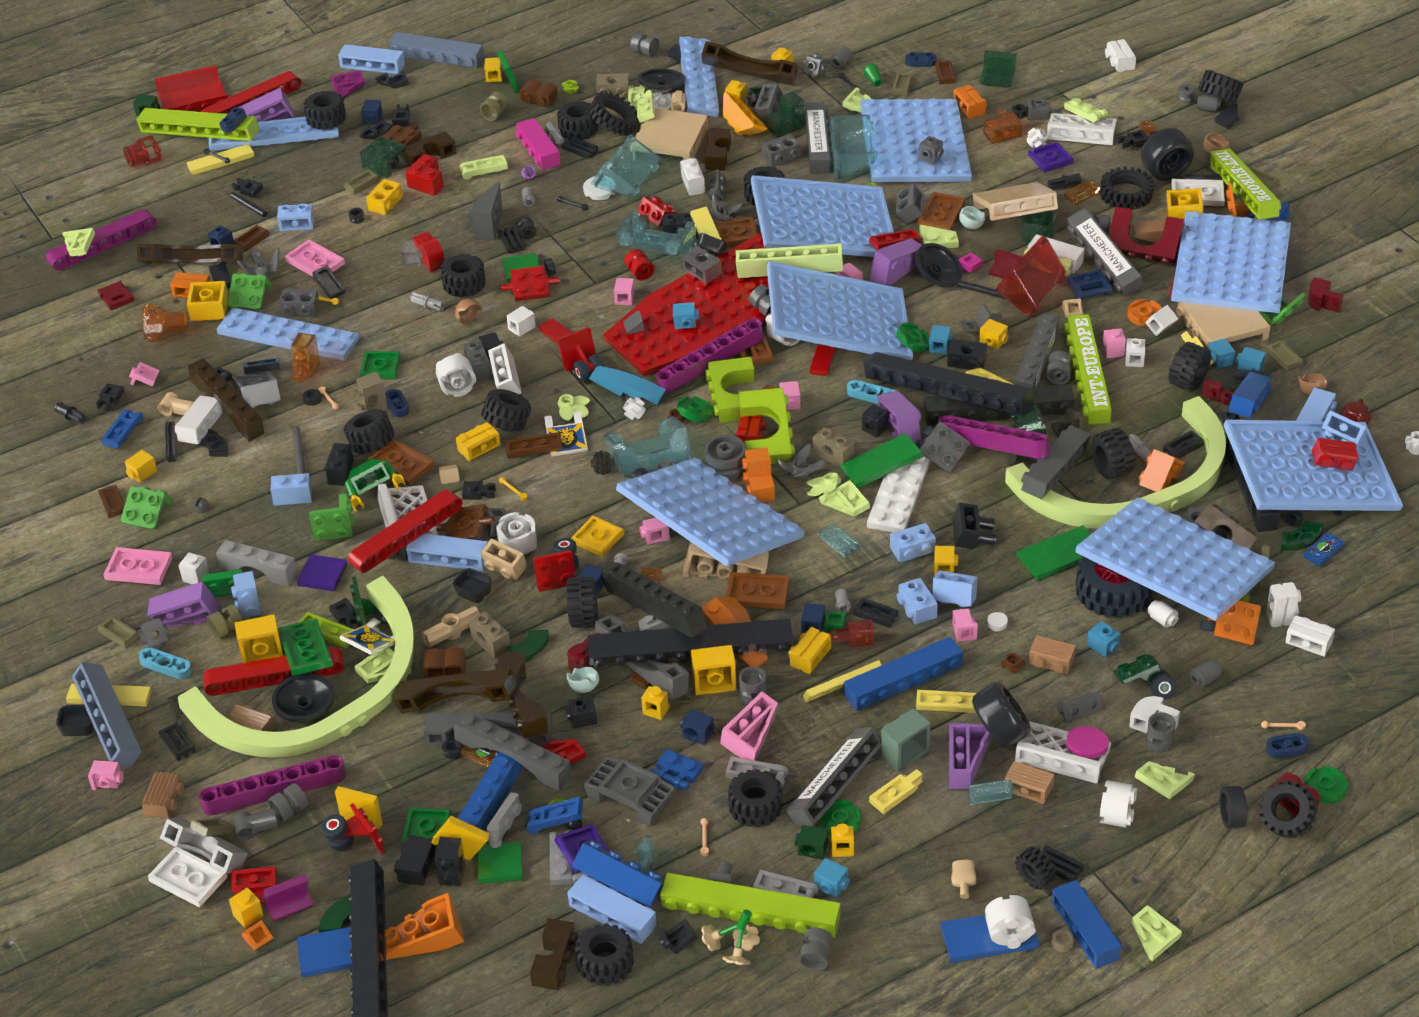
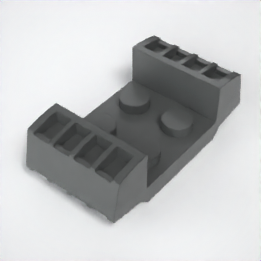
M609 756L606 757L584 783L586 794L592 800L601 803L606 796L635 809L637 821L649 826L672 799L675 790L674 786L663 781L658 775L624 759L618 760Z

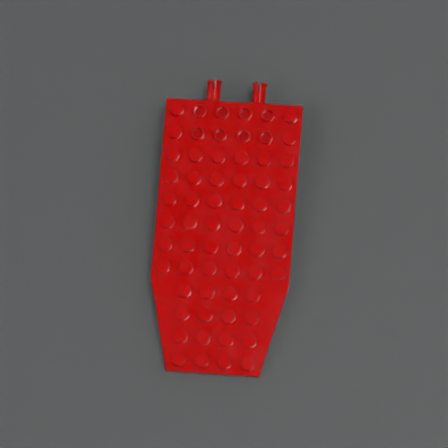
M762 233L723 253L721 257L718 256L717 258L721 261L722 274L708 284L687 273L651 293L603 334L604 341L641 375L647 376L660 371L665 366L672 364L749 319L756 318L762 324L765 323L766 317L759 311V308L756 309L749 303V296L759 285H765L769 289L768 276L738 278L736 267V250L765 249ZM694 302L695 309H699V320H696V328L675 329L673 304ZM636 311H640L644 331L627 335L623 321Z

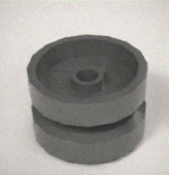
M732 435L713 437L705 445V465L715 469V472L727 477L729 481L738 480L743 476V472H746V470H743L742 459L745 458L746 445L741 439Z

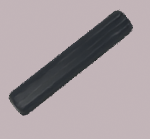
M167 421L165 423L166 458L168 462H175L177 459L174 421Z

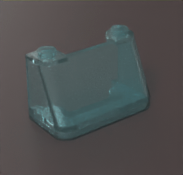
M870 114L830 116L834 179H843L873 165L878 160L877 150H874V147H872L871 131H874V122L870 121Z
M630 134L612 158L604 163L591 184L599 189L627 197L632 195L635 197L641 189L639 186L651 172L655 173L660 167L658 163L662 158Z
M631 211L617 229V241L624 247L679 256L696 246V223L688 221L684 228L679 227L677 234L647 229V221L643 222L640 220L639 212Z
M670 417L659 423L658 436L624 444V439L619 433H609L603 436L605 445L619 474L626 479H630L631 474L638 468H645L650 473L657 470L656 467L660 461L671 460L677 464L691 458V450L686 426L675 417Z

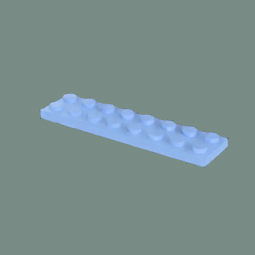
M680 37L682 73L686 77L683 84L684 93L686 94V112L718 117L719 105L714 66L703 64L701 57L705 42L711 41L705 38Z
M306 117L258 122L260 130L252 141L209 138L210 151H220L246 144L254 147L325 138L332 139L339 137L338 127L326 130L312 128L307 124Z
M234 307L217 328V333L220 335L345 361L360 339L359 333Z

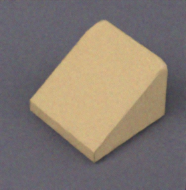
M1081 299L1063 300L1062 308L1066 318L1069 315H1083Z
M456 464L438 468L441 484L459 482Z

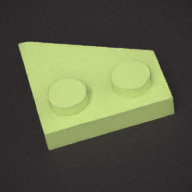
M920 225L919 231L923 244L937 243L946 248L959 247L956 231Z
M93 228L63 232L70 256L87 254L95 235Z
M850 480L836 487L833 492L819 497L821 504L853 517L871 508L868 500Z
M1147 762L1135 774V778L1168 799H1171L1190 784L1195 776L1192 772H1188V775L1175 773V768L1161 766L1153 762Z

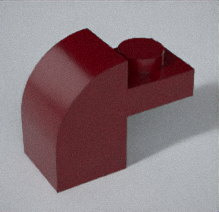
M1314 277L1310 283L1307 301L1309 306L1316 311L1324 308L1339 313L1342 308L1344 295L1330 291V281Z

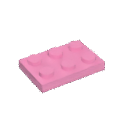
M307 240L284 256L285 262L313 276V271L326 265L334 272L345 264L343 257L311 240Z
M116 547L103 574L105 580L161 585L172 561V553Z

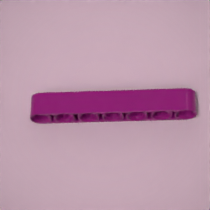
M146 209L137 211L95 230V235L87 254L70 256L65 243L48 251L45 256L46 261L55 270H63L154 229L157 225V219Z
M756 318L749 319L657 372L658 386L666 389L664 393L672 392L705 373V370H708V362L728 360L763 339L762 322Z
M943 416L938 420L968 440L970 445L1038 459L1046 458L1050 455L1049 439L1046 434L955 416Z
M331 755L205 788L199 794L202 810L206 815L212 816L267 802L273 795L277 793L283 794V789L293 783L297 784L305 792L342 782L346 778L344 761L339 755Z

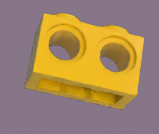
M383 179L366 197L368 211L386 215L403 197L401 183Z

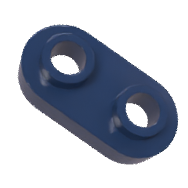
M910 52L905 56V64L910 67H932L937 62V56L932 52Z
M240 107L233 108L220 122L221 130L225 133L234 131L246 119L245 110Z
M390 389L385 392L387 406L392 415L395 417L406 416L410 409L403 393L398 389Z
M1301 733L1271 737L1267 741L1266 752L1274 758L1300 755L1307 751L1309 740Z

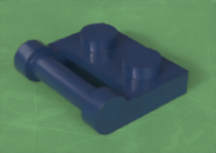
M1100 269L1067 276V282L1073 290L1076 299H1081L1082 301L1087 297L1112 294L1111 285Z

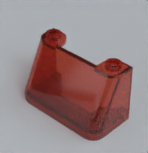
M1042 235L995 289L1023 314L1028 316L1031 312H1037L1042 306L1039 303L1056 283L1060 285L1065 280L1066 276L1064 274L1066 270L1049 240Z

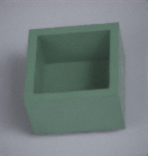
M914 708L907 713H903L893 722L887 723L881 729V757L897 771L930 751V722Z

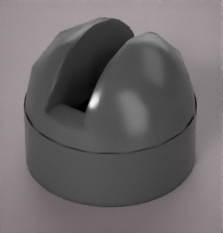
M202 497L196 498L193 502L194 511L198 514L207 512L209 510L208 501Z

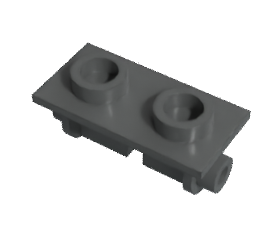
M718 169L717 175H713L709 179V198L712 200L713 194H716L717 199L721 198L725 202V194H727L725 184H727V181Z
M1100 691L1089 692L1087 695L1065 703L1061 702L1057 708L1060 714H1064L1065 722L1102 710Z

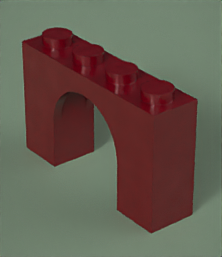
M1115 207L1108 237L1122 254H1126L1130 258L1143 257L1146 261L1158 260L1166 265L1176 263L1185 227L1184 219L1167 216L1161 238L1153 245L1140 246L1130 239V229L1134 217L1133 210Z

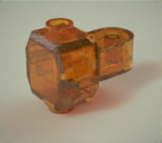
M146 304L142 309L143 338L148 339L149 342L158 341L165 332L188 329L186 313H165L160 306L155 304Z

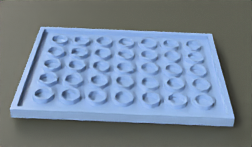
M957 99L860 100L872 182H971L972 174ZM928 136L943 141L944 152L942 158L934 165L919 160V144Z
M754 175L751 177V185L765 248L842 243L843 255L874 257L876 249L869 242L870 236L894 232L882 187Z
M1186 211L1185 227L1180 243L1171 301L1280 313L1291 223Z
M768 261L767 275L773 335L865 354L878 352L908 360L913 359L912 350L903 345L896 334L899 326L902 323L908 322L902 288Z
M1225 421L1224 428L1257 510L1400 511L1403 507L1365 422H1357L1366 427L1356 445L1358 461L1353 470L1325 468L1314 464L1312 448L1317 438L1332 439L1323 435L1324 431L1320 430L1324 421ZM1334 437V439H1332V440H1339V441H1341L1342 439H1340V438H1338V437Z
M692 458L617 483L616 490L725 566L733 565L803 538L805 531L796 523L789 521L784 515L777 513L769 505L759 501L754 495L748 494L742 487L735 485L727 477L715 472V469L708 467L698 458Z
M1138 497L1076 547V553L1215 621L1272 571L1275 565L1274 561L1269 560L1265 556L1216 535L1212 531H1206L1197 524L1182 519L1180 516L1165 511L1163 508L1157 507Z

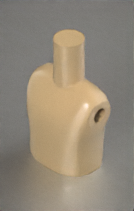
M957 860L952 863V885L960 887V897L962 899L969 898V886L977 884L975 862L972 860Z

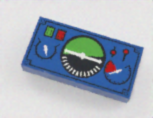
M1327 532L1304 552V558L1320 567L1343 547L1344 541Z

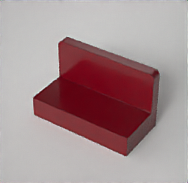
M997 249L994 253V264L989 270V275L1021 283L1029 271V258Z

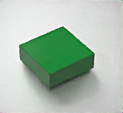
M826 611L824 630L844 632L846 613Z

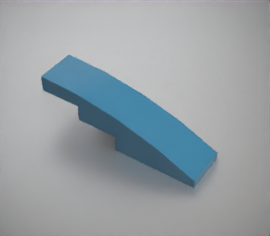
M602 366L596 367L589 378L619 396L624 392L634 399L636 397L639 399L643 397L655 405L658 404L666 390L633 374Z

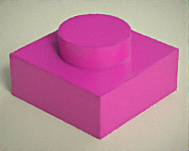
M971 252L958 259L962 268L969 273L983 265V260Z

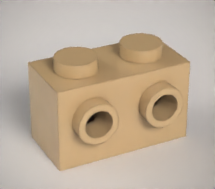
M490 539L481 552L484 566L490 571L495 570L501 573L505 578H512L517 581L527 567L524 553L494 539Z

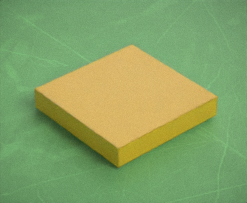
M592 515L570 539L576 542V546L603 557L624 535V529Z
M337 787L335 795L339 813L346 821L354 816L349 806L354 803L357 809L361 807L368 816L367 819L372 821L377 829L381 828L383 823L377 796L344 787Z
M450 816L433 836L431 843L438 846L440 837L461 838L464 857L470 861L488 841L490 834L456 817Z

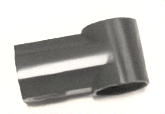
M274 809L255 814L239 812L234 815L232 820L237 838L243 841L253 838L256 832L278 827Z

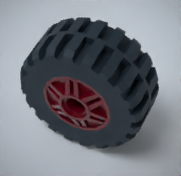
M1084 556L1078 562L1075 591L1080 602L1083 605L1085 604L1088 610H1094L1095 614H1103L1109 618L1111 616L1123 618L1124 615H1133L1135 611L1138 613L1149 603L1152 594L1151 589Z

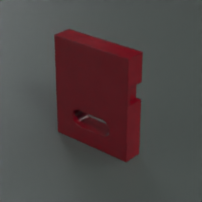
M122 281L97 290L98 295L110 311L134 302L132 294L125 288Z

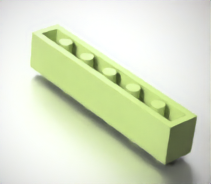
M842 243L736 250L738 278L768 276V261L821 272L843 271Z

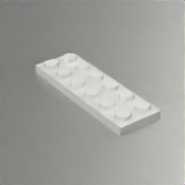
M923 456L884 476L867 520V528L892 533L907 529L931 460Z

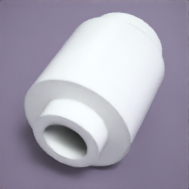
M1154 600L1148 607L1150 617L1164 627L1168 628L1177 623L1179 618L1178 611L1165 602Z

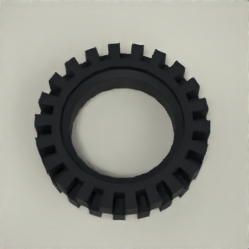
M601 91L597 93L589 107L590 115H593V119H597L596 123H601L602 128L607 127V131L610 132L612 130L613 134L616 135L617 133L620 136H623V134L625 136L630 135L639 123L637 110H634L635 106H630L631 103L624 101V97L619 98L618 94L614 96L613 92L608 93L604 91L603 93ZM606 108L614 110L619 115H621L623 119L614 116Z
M1117 167L1116 171L1114 169H1111L1110 172L1107 171L1101 179V199L1106 204L1109 203L1111 207L1116 205V207L1121 206L1126 209L1130 207L1132 210H1134V206L1137 209H1140L1141 205L1145 207L1153 197L1154 183L1150 174L1147 175L1145 171L1141 173L1139 168L1134 171L1135 167H1131L1130 170H1127V167H1123V170ZM1129 183L1139 186L1142 190L1136 193H1122L1114 190L1112 187L1117 184Z

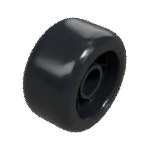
M1166 128L1156 132L1145 142L1141 151V161L1144 167L1158 180H1170L1178 177L1188 169L1194 158L1193 144L1182 131L1176 128Z
M993 682L973 696L972 704L978 717L1000 746L1010 748L1030 734L1031 726L1025 713L1003 684Z

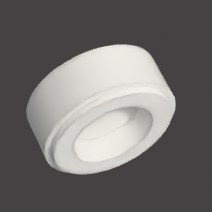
M994 612L988 616L987 625L993 631H1003L1007 628L1008 618L1001 612Z

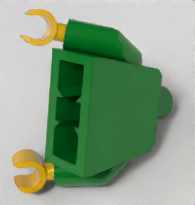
M373 458L350 471V477L345 481V488L355 511H357L356 506L359 504L364 508V503L358 495L392 478L396 489H399L398 483H403L405 486L403 476L398 474L389 461H379Z

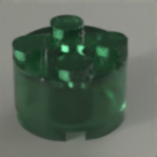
M1049 210L1022 215L1021 235L1024 242H1031L1036 234L1050 239L1054 238L1056 228L1055 212L1053 214Z
M1036 404L1023 416L1010 413L1011 420L1014 422L1011 428L1046 434L1045 424L1041 421L1040 417L1042 415Z

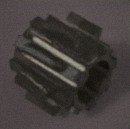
M600 450L595 452L593 459L590 460L591 467L594 468L596 474H609L612 471L611 466H614V458H611L610 453Z

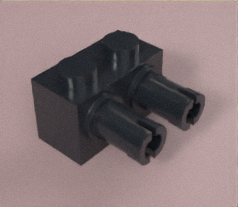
M959 502L952 517L955 546L974 549L978 542L994 545L996 533L981 531L980 528L992 531L995 526V519L979 516L978 505Z

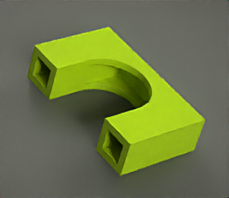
M751 357L708 362V370H705L706 380H710L708 382L709 392H713L711 393V402L715 404L713 406L714 415L718 416L719 423L739 421V394L728 393L725 389L736 384L754 382V367Z
M783 388L739 392L741 417L765 415L774 419L779 426L777 433L770 438L745 441L746 450L767 447L771 464L778 463L777 459L785 463L791 462L792 455H795L794 444H790V438H793L792 427H788V422H791L790 411H786V406L789 405L788 395H784Z

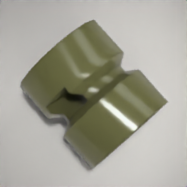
M493 92L480 105V113L485 119L494 121L507 109L509 102L507 97L501 92Z
M234 604L223 608L221 613L217 611L207 616L209 627L217 639L228 635L229 630L236 631L235 622L243 621L240 612Z

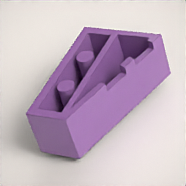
M281 88L240 106V108L245 110L247 116H256L257 122L296 118L295 110Z
M910 238L876 250L869 281L888 286L894 284L917 267L915 255L922 245Z
M899 391L877 396L878 406L888 411V427L891 426L894 430L892 432L893 437L896 438L906 433L914 443L917 440H921L919 425L921 414L919 409H916Z
M202 581L150 598L147 616L151 621L160 618L162 624H166L167 627L182 626V623L201 625V622H207V616L217 611L221 613V605Z
M949 723V789L971 788L991 741V735L983 724Z

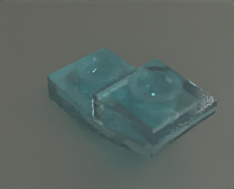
M646 835L644 841L640 842L637 848L639 864L642 865L641 869L647 872L649 870L653 871L654 867L651 835Z

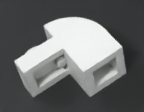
M1146 697L1138 701L1132 710L1129 727L1147 733L1149 717L1154 713L1163 712L1170 714L1175 719L1176 729L1180 711L1163 705L1162 697Z

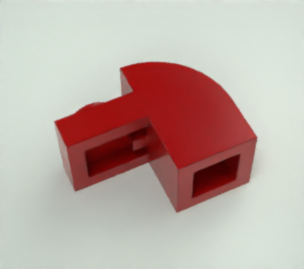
M428 231L412 237L413 243L421 252L422 263L431 273L440 269L445 261V257L437 238H433Z

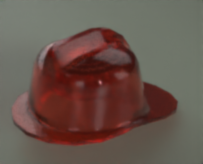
M1363 399L1346 403L1339 414L1354 422H1365L1366 425L1371 420L1368 407L1364 404Z

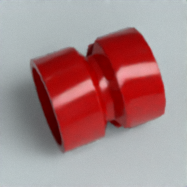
M631 250L625 256L624 264L637 280L644 281L653 275L654 265L642 250Z

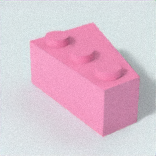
M760 692L722 729L720 744L742 759L756 761L775 719L778 703L765 693Z

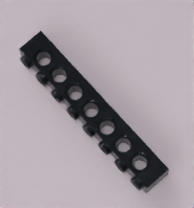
M1228 411L1218 412V419L1222 424L1226 438L1225 453L1258 532L1277 530L1279 510H1257L1224 428L1226 420H1240L1238 414Z

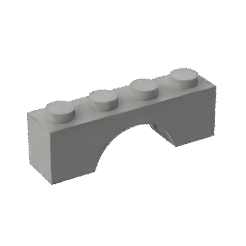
M225 540L216 552L221 570L232 571L239 570L244 566L253 567L263 572L272 583L289 587L297 575L295 559L291 556Z
M167 818L160 839L175 847L188 849L205 856L210 860V866L225 874L232 873V870H241L243 868L248 852L218 836L204 837L190 829L191 822L184 818Z

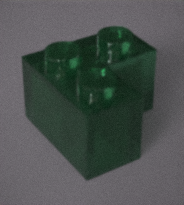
M794 91L780 96V110L766 115L768 130L778 138L805 127L804 100Z

